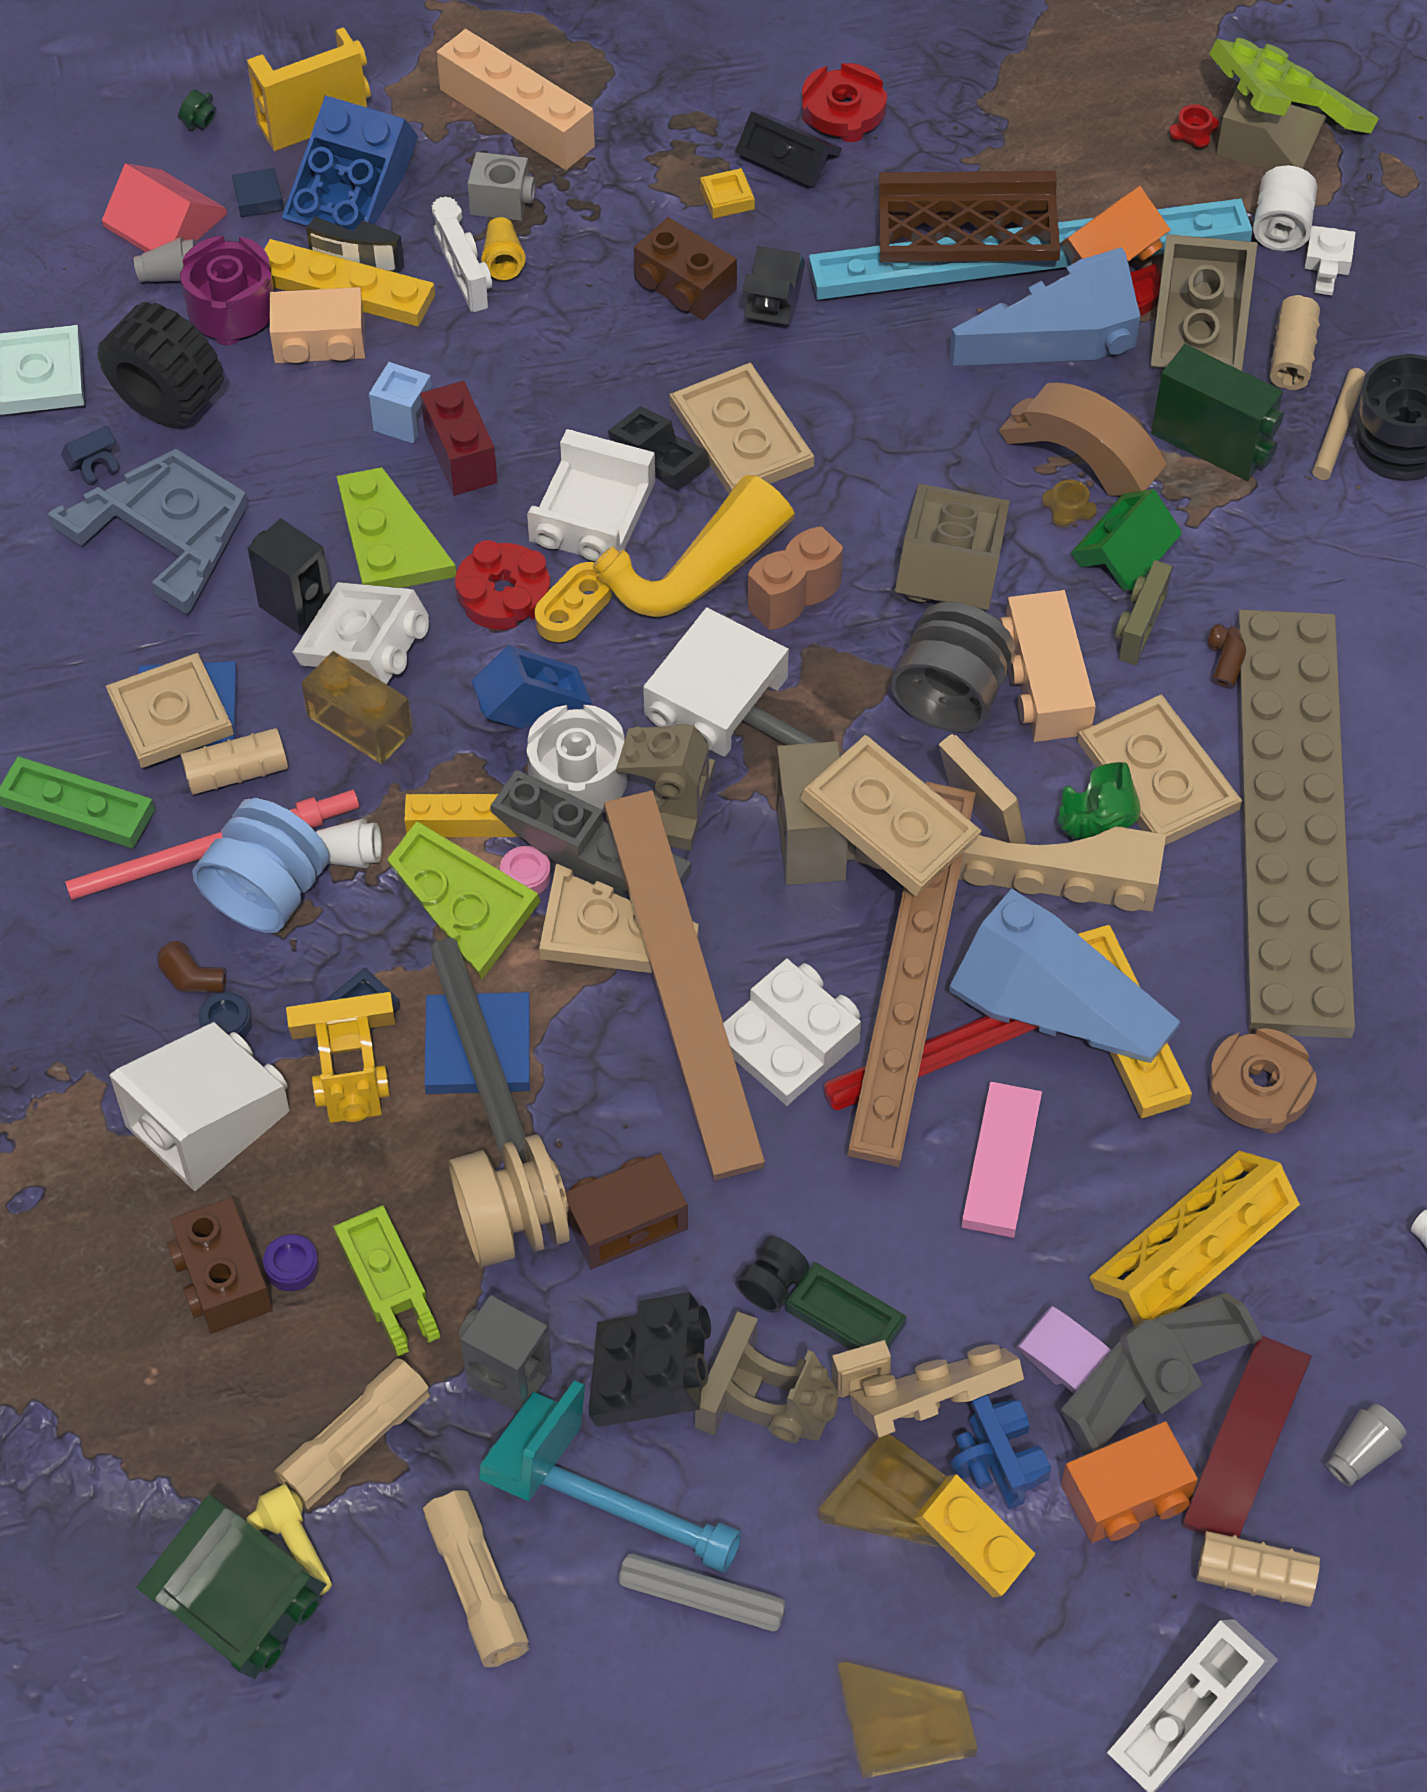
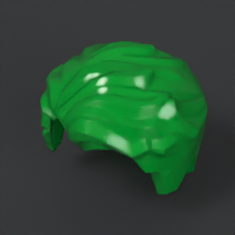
M1115 762L1095 768L1091 772L1086 791L1082 793L1075 792L1071 785L1064 787L1062 791V805L1059 807L1060 816L1057 820L1063 832L1074 840L1092 837L1116 826L1123 828L1132 826L1140 817L1141 805L1128 764L1126 762Z

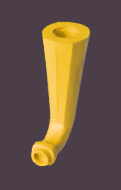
M745 475L738 481L721 507L693 543L661 580L650 581L640 577L632 567L629 554L623 549L618 551L613 546H610L594 563L593 567L598 571L596 578L609 586L615 596L630 610L652 617L667 616L688 607L732 575L795 519V512L789 502L772 485L756 475Z

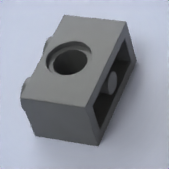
M492 1295L488 1297L480 1311L473 1309L462 1323L459 1338L467 1385L518 1413L533 1392H540L552 1373L548 1326Z

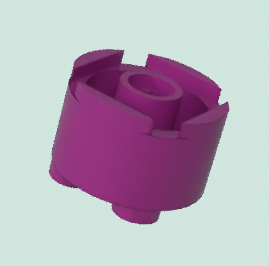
M217 236L197 243L185 254L182 260L183 268L180 272V279L186 311L190 322L201 333L213 337L217 343L227 346L236 344L241 338L258 332L270 322V292L275 291L269 257L259 244L243 237H239V242H225L224 236Z

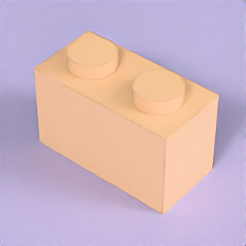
M361 288L270 292V337L275 363L365 359V318Z

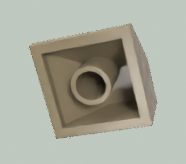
M1236 89L1223 116L1216 155L1268 171L1275 167L1286 165L1304 169L1325 123L1326 116L1291 104L1285 116L1260 112L1250 104L1254 96L1252 93L1246 96Z

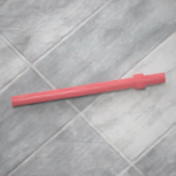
M353 789L318 801L311 797L296 802V808L290 809V811L313 829L322 826V820L356 810L360 807ZM218 832L67 880L65 883L70 898L74 900L199 860L215 839L222 838V834Z

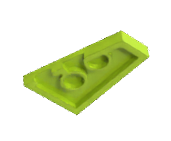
M382 467L336 476L362 585L404 588L456 576V565Z
M418 821L415 822L387 859L393 872L445 936L457 940L462 957L481 980H483L541 902L538 893Z

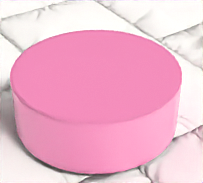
M516 847L507 852L501 860L500 871L538 894L548 887L551 880L550 862L548 857L535 847Z

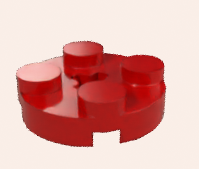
M841 63V70L827 72L828 66L815 70L807 77L802 87V119L804 123L813 126L823 133L839 136L846 142L861 140L865 132L874 129L881 123L887 109V91H884L883 81L876 72L854 63ZM846 97H849V98L852 99V101H850V102H839V101H837V100H844Z
M492 540L477 543L473 548V553L468 555L459 565L455 576L456 597L458 603L465 608L466 616L472 622L482 627L496 630L516 628L517 621L524 620L530 615L531 621L534 620L537 603L551 589L546 560L540 552L518 544L496 543ZM499 581H509L515 585L514 587L506 586L503 592L495 590V583Z

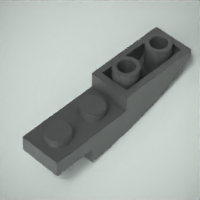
M516 769L491 804V812L530 845L559 865L571 869L573 874L593 885L596 881L613 887L614 894L625 898L628 889L609 825L603 821V810ZM672 853L683 887L691 874V862Z

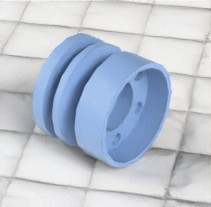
M259 798L244 799L233 813L232 818L222 828V838L213 841L193 868V880L201 894L216 909L231 920L255 931L276 933L286 924L300 904V893H306L316 881V877L328 864V850L321 837L305 821L290 810L274 802Z

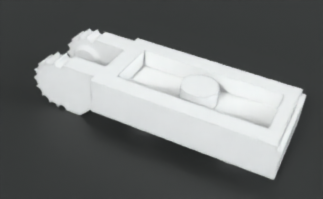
M440 197L431 205L435 220L434 233L470 311L477 312L487 309V289L492 288V279L488 266L485 262H478L474 238L470 232L464 233L459 224L462 219L460 206L451 197Z

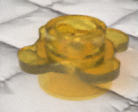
M1068 479L1060 481L1053 489H1049L1043 494V504L1050 507L1054 514L1053 522L1061 527H1067L1072 522H1076L1081 518L1092 519L1097 511L1096 505L1089 502L1090 492L1088 488L1077 480Z

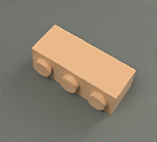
M1065 590L1008 597L1006 617H1000L999 622L1010 632L1016 644L1015 658L1009 668V676L1012 685L1019 684L1022 694L1018 696L1020 720L1022 724L1029 723L1034 742L1077 737L1080 731L1093 726L1096 705Z

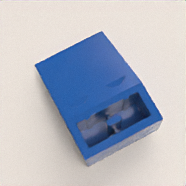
M325 95L281 218L285 221L307 227L316 216L351 231H354L362 220L375 225L405 176L418 135L404 118Z

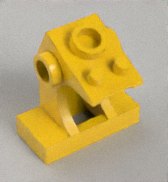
M391 992L286 1007L288 1028L292 1040L317 1036L322 1074L312 1076L316 1107H327L329 1122H358L367 1117L382 1115L380 1098L390 1097L385 1065L375 1067L370 1028L396 1025ZM362 1050L363 1071L334 1075L331 1054Z

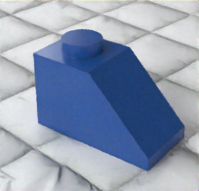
M511 645L505 647L471 681L479 699V708L487 719L520 729L532 726L541 715L555 707L567 705L568 710H584V705L592 704L576 666Z

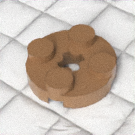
M1261 1028L1256 1029L1255 1034H1245L1239 1037V1032L1229 1036L1218 1047L1212 1060L1209 1073V1096L1211 1102L1239 1124L1261 1129L1269 1134L1282 1131L1287 1124L1296 1121L1305 1113L1315 1091L1316 1073H1313V1068L1308 1062V1052L1296 1039L1274 1029ZM1263 1070L1272 1074L1270 1082L1273 1085L1270 1087L1258 1086L1253 1083L1254 1080L1249 1077V1074L1260 1075Z

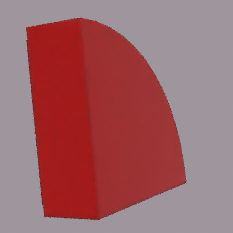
M1157 263L1130 272L1140 317L1151 311L1159 300L1162 273Z

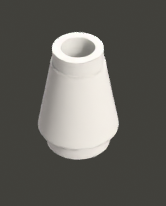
M359 819L316 831L328 850V864L368 868L370 863H379L381 860L382 837L377 823H367L365 819Z

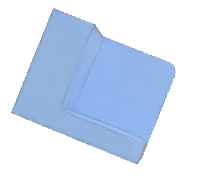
M388 362L369 393L373 431L414 443L418 437L416 413L421 406L420 393L431 390V375Z

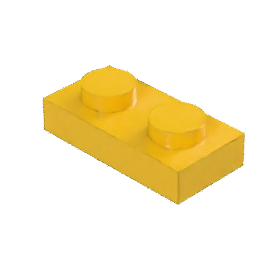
M957 1474L947 1476L914 1516V1519L993 1598L1003 1596L1035 1556V1552Z

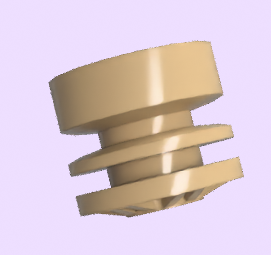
M538 1134L523 1139L526 1163L521 1162L512 1141L503 1144L504 1169L499 1171L494 1170L484 1150L450 1159L448 1162L460 1215L473 1255L480 1269L514 1259V1233L523 1231L527 1242L534 1252L544 1249L540 1225L545 1224L555 1246L570 1241L568 1228L569 1208L563 1182L556 1163L547 1153Z

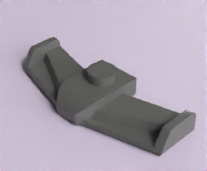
M1228 1293L1152 1320L1143 1319L1121 1334L1117 1345L1063 1406L1061 1412L1084 1455L1103 1448L1143 1400L1150 1413L1162 1415L1201 1387L1203 1384L1193 1364L1260 1341L1262 1336L1245 1304Z

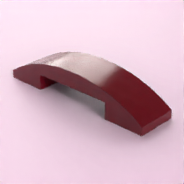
M1261 1335L1262 1340L1257 1341L1242 1375L1182 1527L1205 1536L1206 1531L1231 1537L1233 1535H1236L1237 1538L1240 1537L1312 1355Z

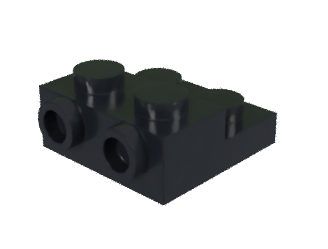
M690 1292L639 1301L638 1315L597 1322L589 1417L597 1427L700 1410L702 1386H705L708 1381L704 1347L705 1339H708L711 1335V1321L707 1309L703 1305L700 1306Z

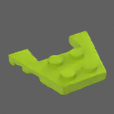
M1236 38L1235 42L1216 39L1209 53L1228 77L1233 78L1236 74L1241 79L1237 88L1243 95L1248 96L1249 93L1254 95L1250 104L1257 111L1285 116L1292 101L1319 107L1345 129L1369 134L1372 133L1379 120L1377 116L1314 77L1307 69L1287 59L1289 55L1276 46L1266 44L1264 49L1242 38Z

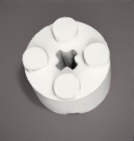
M567 705L547 711L534 722L529 731L526 751L528 775L602 809L604 813V802L621 798L628 783L627 773L616 771L625 741L620 723L607 711L591 705H584V710H568Z

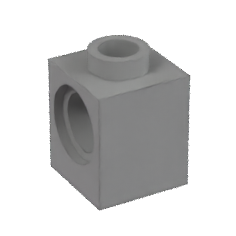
M476 152L467 183L470 215L493 218L504 217L522 221L526 203H533L536 190V179L529 176L528 158Z

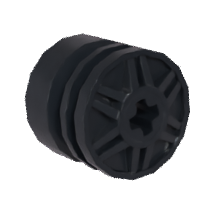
M1411 353L1390 356L1376 363L1364 377L1355 438L1356 448L1363 462L1370 469L1385 477L1401 480L1424 478L1427 476V356Z

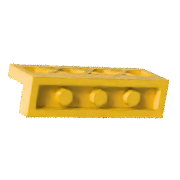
M1239 1150L1093 1273L1089 1278L1095 1290L1121 1299L1134 1325L1143 1319L1152 1320L1180 1309L1300 1205L1281 1163ZM1244 1171L1249 1172L1244 1178L1235 1180ZM1210 1206L1204 1211L1197 1212L1200 1208ZM1172 1238L1169 1242L1158 1245L1163 1240ZM1134 1270L1124 1280L1118 1279L1125 1272Z

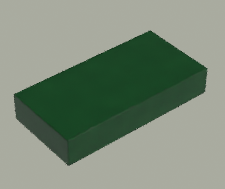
M816 1262L813 1263L785 1303L786 1312L850 1350L885 1340L889 1349L906 1325L907 1319L906 1315Z

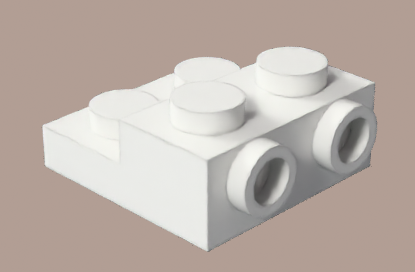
M337 582L294 649L293 654L302 666L339 669L347 683L385 687L393 674H400L404 671L407 663L406 652L415 638L421 639L426 635L429 627V615L414 589Z
M787 958L750 989V1000L723 1023L734 1060L786 1106L860 1042L861 1030L859 1010L849 998L839 995L834 999L822 989L823 981L815 969L805 963L797 967Z

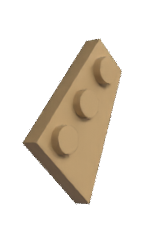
M556 863L539 947L540 959L652 973L631 900L614 894L613 887L596 881L593 885L573 876L571 869ZM693 922V925H694V928H695V931H696V935H697V938H698V937H699V924Z
M991 1344L974 1348L967 1352V1359L950 1364L947 1363V1360H933L922 1363L915 1367L916 1374L895 1379L894 1375L873 1377L862 1383L863 1389L849 1393L853 1413L880 1438L896 1431L893 1422L895 1419L915 1417L916 1420L922 1421L939 1414L938 1409L941 1407L940 1401L950 1398L952 1402H968L1024 1380L1020 1359L1006 1348L1000 1349L999 1345Z

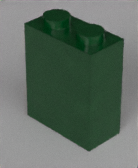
M1184 343L1161 373L1151 434L1243 480L1249 481L1259 466L1262 468L1268 466L1277 449V443L1272 440L1284 417V412L1279 411L1283 390Z

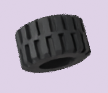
M142 302L140 305H136L97 347L99 350L97 358L101 364L100 368L119 396L141 415L157 424L162 423L167 427H182L188 423L219 390L220 385L224 381L222 364L217 359V353L205 336L187 319L161 304Z

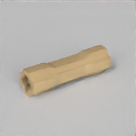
M396 1358L366 1386L364 1393L317 1437L302 1444L274 1470L277 1476L276 1479L281 1485L286 1484L289 1489L295 1491L299 1495L303 1507L309 1509L340 1480L342 1473L391 1427L401 1424L430 1397L429 1387L422 1377L404 1360Z
M454 1490L444 1496L434 1498L423 1507L424 1517L437 1550L444 1558L467 1616L469 1630L483 1666L498 1667L508 1661L518 1659L530 1649L527 1644L529 1641L514 1604L508 1599L484 1539L482 1525L468 1491Z

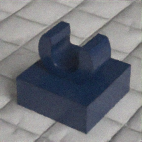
M107 425L65 444L61 454L69 471L81 466V477L88 485H92L96 481V477L91 470V464L95 462L103 463L110 475L115 474L118 469L117 460L110 453L116 441Z

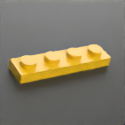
M273 239L269 240L264 249L269 257L274 288L281 290L298 291L360 287L364 312L419 327L435 297L434 283Z
M1110 924L1078 934L1139 986ZM1168 1043L1151 1063L1110 1052L1141 1119L1190 1104L1192 1092Z

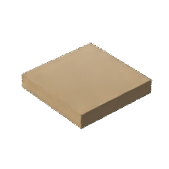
M198 653L106 685L110 701L140 768L234 735L232 724Z
M949 735L939 743L949 786L976 792L972 812L1000 841L1026 844V836L1016 796L957 735Z

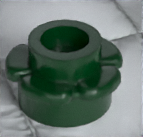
M194 89L183 101L178 113V119L186 123V127L190 131H194L197 126L205 129L212 122L217 110L211 103L213 95L210 92L203 94Z

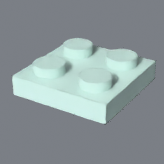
M78 325L0 333V415L85 405L81 339Z

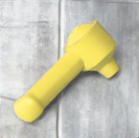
M283 1484L259 1496L256 1510L246 1517V1520L259 1531L266 1529L277 1535L281 1533L294 1559L326 1584V1587L320 1593V1595H323L331 1588V1581L301 1524L303 1522L302 1501L295 1491L289 1489L286 1484Z

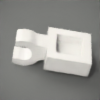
M1311 227L1304 269L1318 271L1315 293L1332 296L1337 274L1349 275L1355 232L1336 228Z

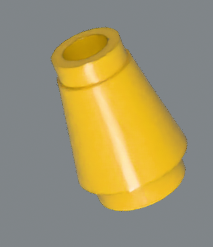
M498 217L491 220L487 226L481 262L487 264L490 275L493 278L509 280L520 273L525 264L526 255L512 222L507 218Z

